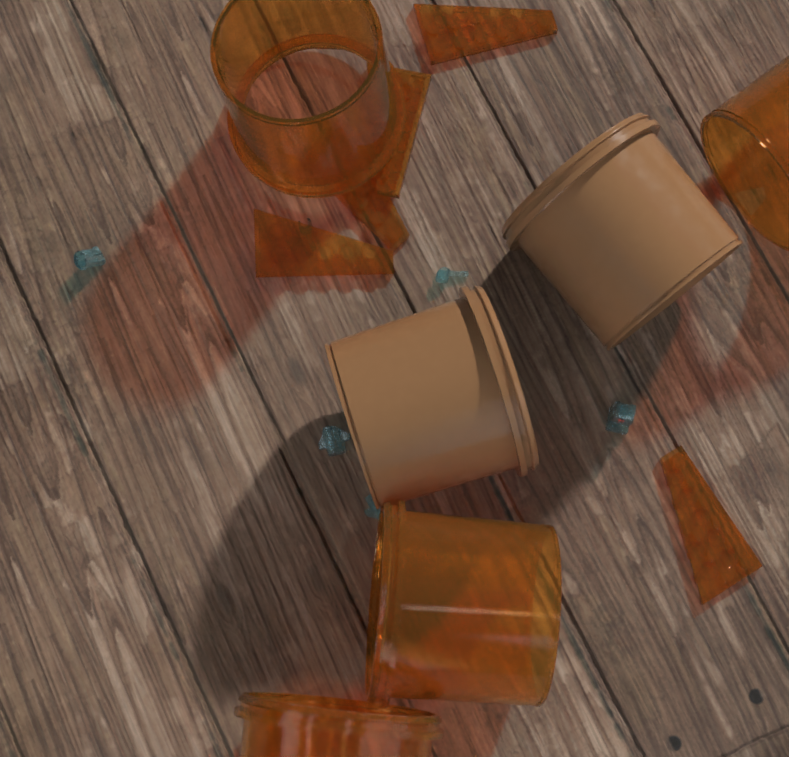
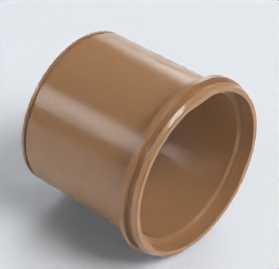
M637 113L617 123L568 159L515 209L503 225L501 231L503 239L507 240L506 246L509 250L517 251L522 249L603 346L607 347V351L619 345L721 264L743 243L741 240H738L739 237L657 138L661 125L656 120H650V116L644 113Z
M467 286L460 287L459 299L331 341V344L325 343L326 354L340 402L377 510L380 507L392 506L515 469L519 477L527 475L528 469L534 471L539 466V455L534 430L518 374L496 313L481 286H473V289H469Z

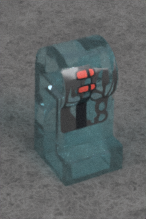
M615 401L609 409L605 430L627 434L628 428L634 420L636 405Z

